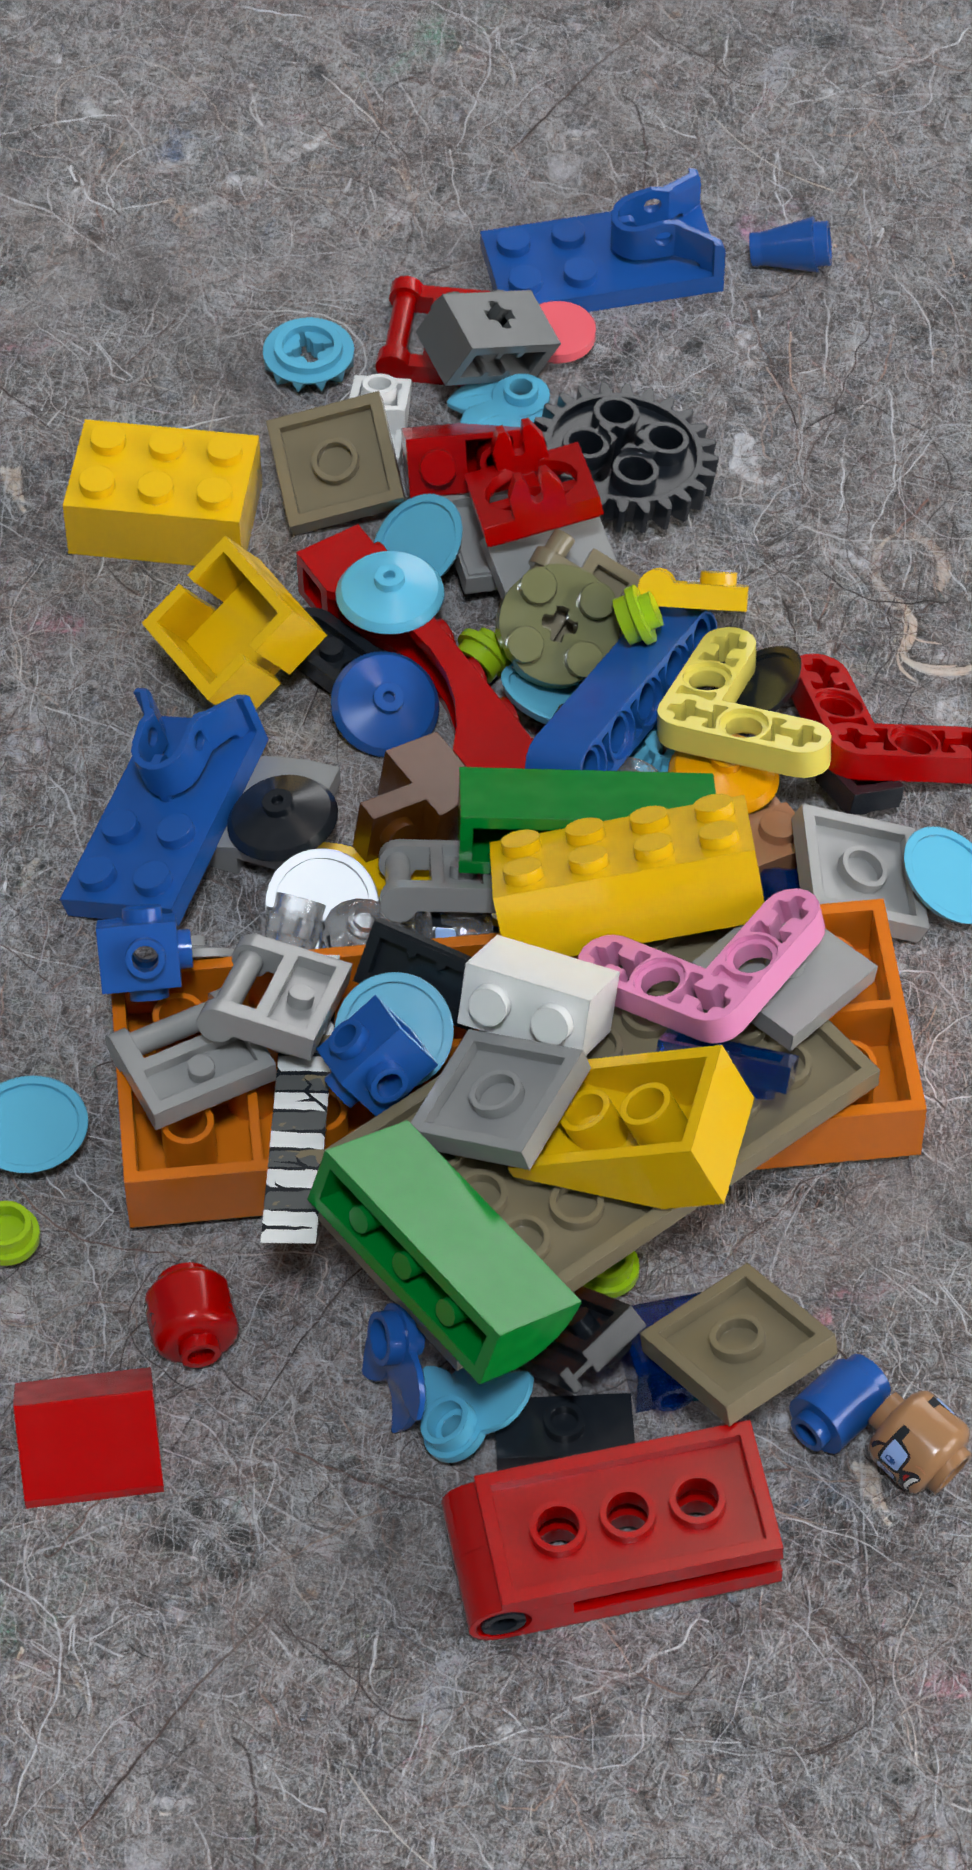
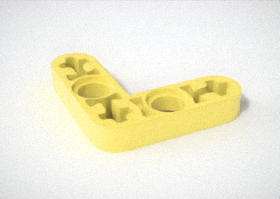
M734 627L717 628L708 632L701 639L659 703L657 709V736L660 743L675 751L791 777L808 778L824 773L829 768L831 762V733L826 726L805 718L736 704V701L755 673L756 640L754 636L746 630ZM701 687H715V688H718V689H714V690H699V689H696V688H701ZM745 733L753 734L756 736L743 738L735 737L732 735Z

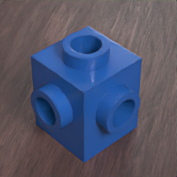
M143 904L122 908V918L97 920L96 937L102 994L130 992L131 1001L146 1002L169 998V988L182 987L181 969L194 968L190 929L177 930L176 913L162 914L160 904ZM142 946H149L157 954L151 959H142L135 954V950Z
M376 995L348 1020L340 1023L333 1030L330 1037L316 1049L332 1071L324 1078L331 1090L349 1108H352L360 1101L375 1116L407 1097L413 1088L438 1066V1063L416 1033Z

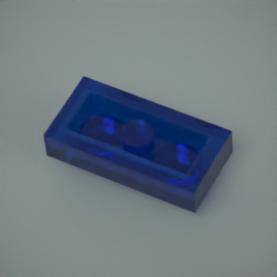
M670 1028L658 1039L656 1052L723 1045L755 1099L772 1100L775 1098L776 1092L787 1094L795 1082L799 1062L798 1055L732 1041L711 1044L699 1041Z

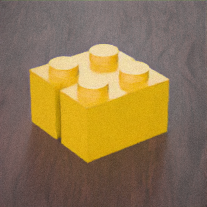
M224 536L188 574L195 584L223 603L216 609L178 584L142 622V625L209 702L217 705L235 695L242 694L248 695L251 698L255 709L281 684L275 677L280 669L290 675L327 636L263 562L227 536Z

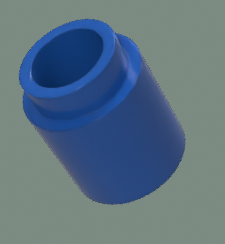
M852 1354L848 1359L835 1360L790 1402L791 1428L795 1436L803 1445L813 1451L822 1450L830 1454L840 1452L869 1425L870 1417L890 1395L891 1387L887 1377L872 1360L861 1354Z

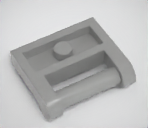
M395 839L390 840L381 847L378 863L381 873L385 876L386 885L380 893V909L388 920L397 923L406 922L413 918L417 911L443 912L446 916L455 919H473L479 917L481 913H496L492 895L491 874L458 873V840ZM415 870H429L430 880H411V875Z
M248 934L243 936L233 951L232 962L234 965L216 998L210 999L204 1004L196 1021L200 1033L205 1038L214 1042H225L235 1037L273 1049L281 1054L293 1055L310 1061L349 984L353 964L262 935ZM266 972L273 973L274 976L257 1008L242 1005L256 977L262 976Z
M220 989L208 993V1001L216 998ZM207 1001L130 1033L126 1028H122L105 1036L106 1044L115 1066L120 1072H123L155 1130L276 1080V1063L267 1048L235 1037L225 1042H214L200 1035L149 1057H143L145 1054L199 1033L196 1020Z

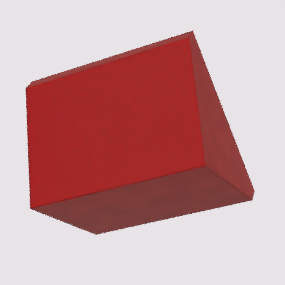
M151 1367L15 1383L13 1409L26 1509L164 1492Z

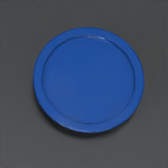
M379 651L359 656L343 668L333 685L331 711L338 730L351 745L367 754L384 757L386 750L433 732L439 716V697L431 677L418 663L398 653Z

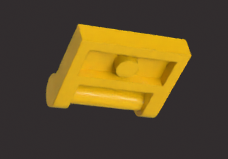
M653 568L646 572L639 580L638 589L640 594L650 591L659 607L747 612L749 585L737 584L736 572L701 570L700 582L678 581L669 570Z

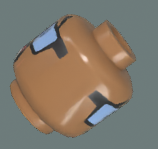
M930 1391L915 1392L906 1400L895 1392L879 1406L868 1421L876 1429L868 1446L869 1456L909 1493H919L928 1488L934 1494H937L950 1483L972 1457V1453L966 1448L970 1439L969 1427Z

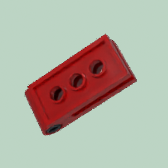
M751 1420L736 1422L731 1426L726 1424L475 1475L474 1482L452 1489L441 1500L469 1634L480 1640L505 1639L782 1581L780 1559H783L784 1547ZM693 1512H701L707 1515L702 1517H693L687 1514ZM625 1526H632L638 1528L633 1531L619 1530V1528ZM557 1540L569 1542L560 1546L548 1544Z

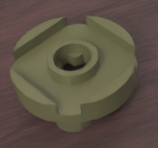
M548 564L543 567L530 569L505 593L496 615V638L500 648L504 649L506 657L514 664L512 668L525 680L547 688H567L585 680L619 639L620 625L612 602L615 599L614 592L608 585L600 582L590 572L573 565ZM557 610L566 613L567 621L573 624V633H565L560 642L551 640V629L542 626L543 616L552 617Z

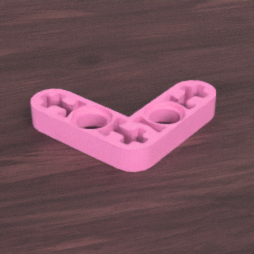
M798 888L785 889L775 893L762 904L707 968L619 935H605L590 941L582 948L578 959L620 971L615 1007L699 1041L711 1044L722 1043L735 1038L749 1025L816 948L825 935V923L820 903L814 894L808 890ZM753 958L771 960L768 966L757 972L746 973L738 970L743 963ZM662 981L678 983L676 989L663 996L646 994L649 988Z

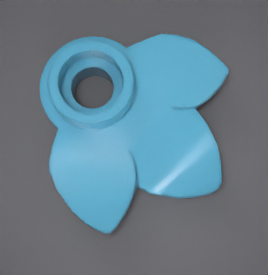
M515 374L495 383L466 384L450 396L447 400V406L463 414L460 423L520 427L521 419L529 418L534 423L535 417H542L544 405L546 403L550 404V391L547 384L536 376Z
M425 1366L423 1372L426 1387V1404L420 1428L427 1451L437 1460L444 1463L459 1462L472 1455L482 1444L487 1434L505 1428L519 1416L529 1401L533 1390L534 1377L527 1371L508 1372L479 1385L464 1368L451 1374L443 1368Z

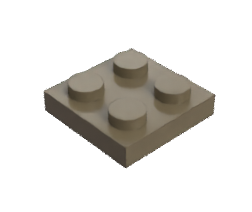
M379 391L266 420L289 528L293 535L393 510L406 501L386 410Z
M749 1263L744 1264L640 1332L643 1353L728 1426H731L838 1354L835 1334Z

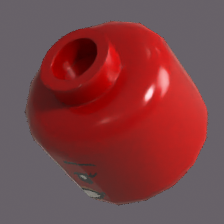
M187 1262L176 1264L162 1271L146 1292L144 1308L152 1343L158 1354L171 1362L182 1363L190 1368L208 1366L216 1362L221 1354L227 1351L237 1339L239 1321L231 1288L226 1278L220 1273L200 1263Z

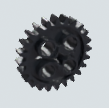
M601 382L598 394H593L588 388L580 385L578 386L576 399L562 392L558 396L557 406L546 403L543 407L542 417H535L534 424L542 431L547 450L575 442L579 443L600 496L604 514L599 516L601 522L604 519L612 520L616 532L622 531L625 522H633L640 533H645L647 521L653 520L659 527L665 530L668 529L671 516L685 522L688 520L690 508L700 511L703 507L705 496H710L712 493L719 457L714 455L716 440L706 438L707 424H691L694 413L691 408L679 412L674 411L675 398L672 396L660 403L653 400L654 390L652 388L646 389L639 396L633 394L630 383H624L621 393H613L606 382ZM567 474L557 475L561 483L574 479Z

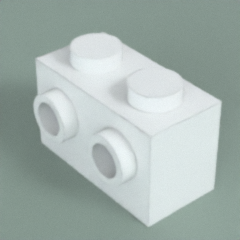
M496 935L465 964L457 1023L483 1032L581 1049L587 1056L611 1031L620 971Z

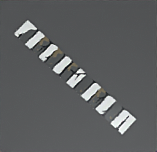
M326 955L340 960V955ZM334 1012V1014H333V1016H332V1018H331V1020H330V1022H329V1024H328V1026H327V1028H326V1030H325V1032H324V1034H323V1036H322V1038H321V1040H320V1042H319L317 1048H318L327 1038H329L330 1035H331V1033L333 1032V1030H334V1022H335V1012ZM315 1050L310 1061L293 1055L278 1053L261 1243L316 1244L319 1212L307 1199L324 1154L329 1086L324 1078L330 1073V1068L317 1050Z

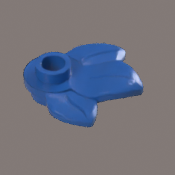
M389 1303L383 1311L371 1314L368 1322L362 1374L369 1380L387 1381L392 1399V1433L409 1429L416 1420H422L426 1404L424 1372L418 1357L424 1351L425 1336L416 1327V1322L408 1312L396 1303Z

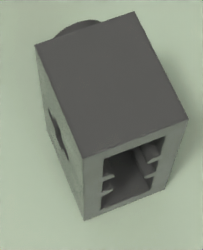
M494 290L476 293L449 292L442 294L434 301L430 312L415 331L445 386L495 383L515 374L537 376L561 345L531 290Z

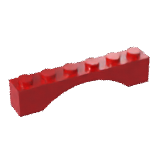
M357 524L296 552L298 590L310 607L321 608L330 612L373 645L387 652L398 653L414 660L429 674L437 689L439 701L448 714L455 735L453 751L461 759L465 767L525 769L526 755L529 745L534 738L520 724L517 711L510 700L506 697L499 698L489 686L480 663L473 657L467 659L459 649L450 627L442 618L435 619L433 617L425 625L409 632L379 634L355 626L341 613L336 602V587L340 577L347 568L359 559L373 553L387 551L381 542L373 543L361 526Z

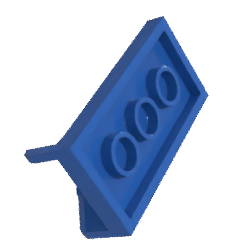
M688 168L687 175L663 187H648L632 192L622 197L614 205L612 211L480 231V248L493 291L531 290L539 304L551 301H564L579 305L588 312L724 291L726 251L723 242L710 235L701 209V179L697 169ZM649 200H659L658 204L644 206Z
M136 688L133 693L144 716L138 723L132 741V757L60 901L68 916L98 919L122 918V908L128 906L160 904L162 914L176 913L177 926H179L227 827L230 811L243 794L269 739L248 695H235L205 711L194 714L192 718L161 716L151 692L147 688Z

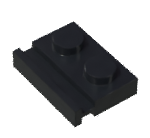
M584 1286L573 1292L582 1302L566 1328L540 1354L519 1367L523 1371L530 1372L532 1375L574 1394L583 1388L577 1379L586 1370L590 1369L598 1373L603 1367L610 1366L619 1361L631 1348V1340L647 1326L631 1305Z

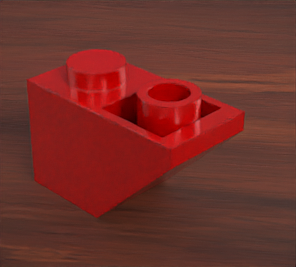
M453 423L401 428L405 486L410 498L421 494L451 495L469 493L464 474L495 465L490 445L496 425ZM504 426L510 435L513 448H520L523 445L520 427Z

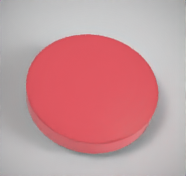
M551 301L539 304L561 342V345L548 360V363L572 362L585 356L592 349L596 339V325L593 317L587 310L579 305L564 301Z

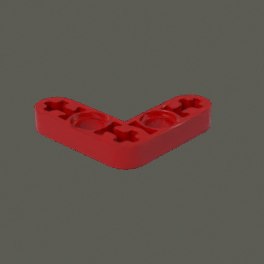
M811 653L800 656L802 663L800 681L791 698L801 718L822 723L829 729L831 733V762L828 769L841 777L854 780L972 784V728L874 723L848 670L841 662L822 654Z

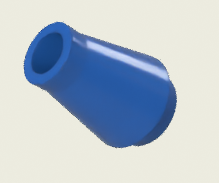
M812 216L762 232H750L749 248L752 266H771L818 273L819 267L832 265V241L829 221H815V217Z

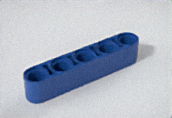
M659 607L664 625L655 629L657 634L656 642L646 645L642 640L630 645L623 634L534 737L526 755L525 769L617 771L657 723L659 703L701 639L708 632L717 629L715 615L708 610Z

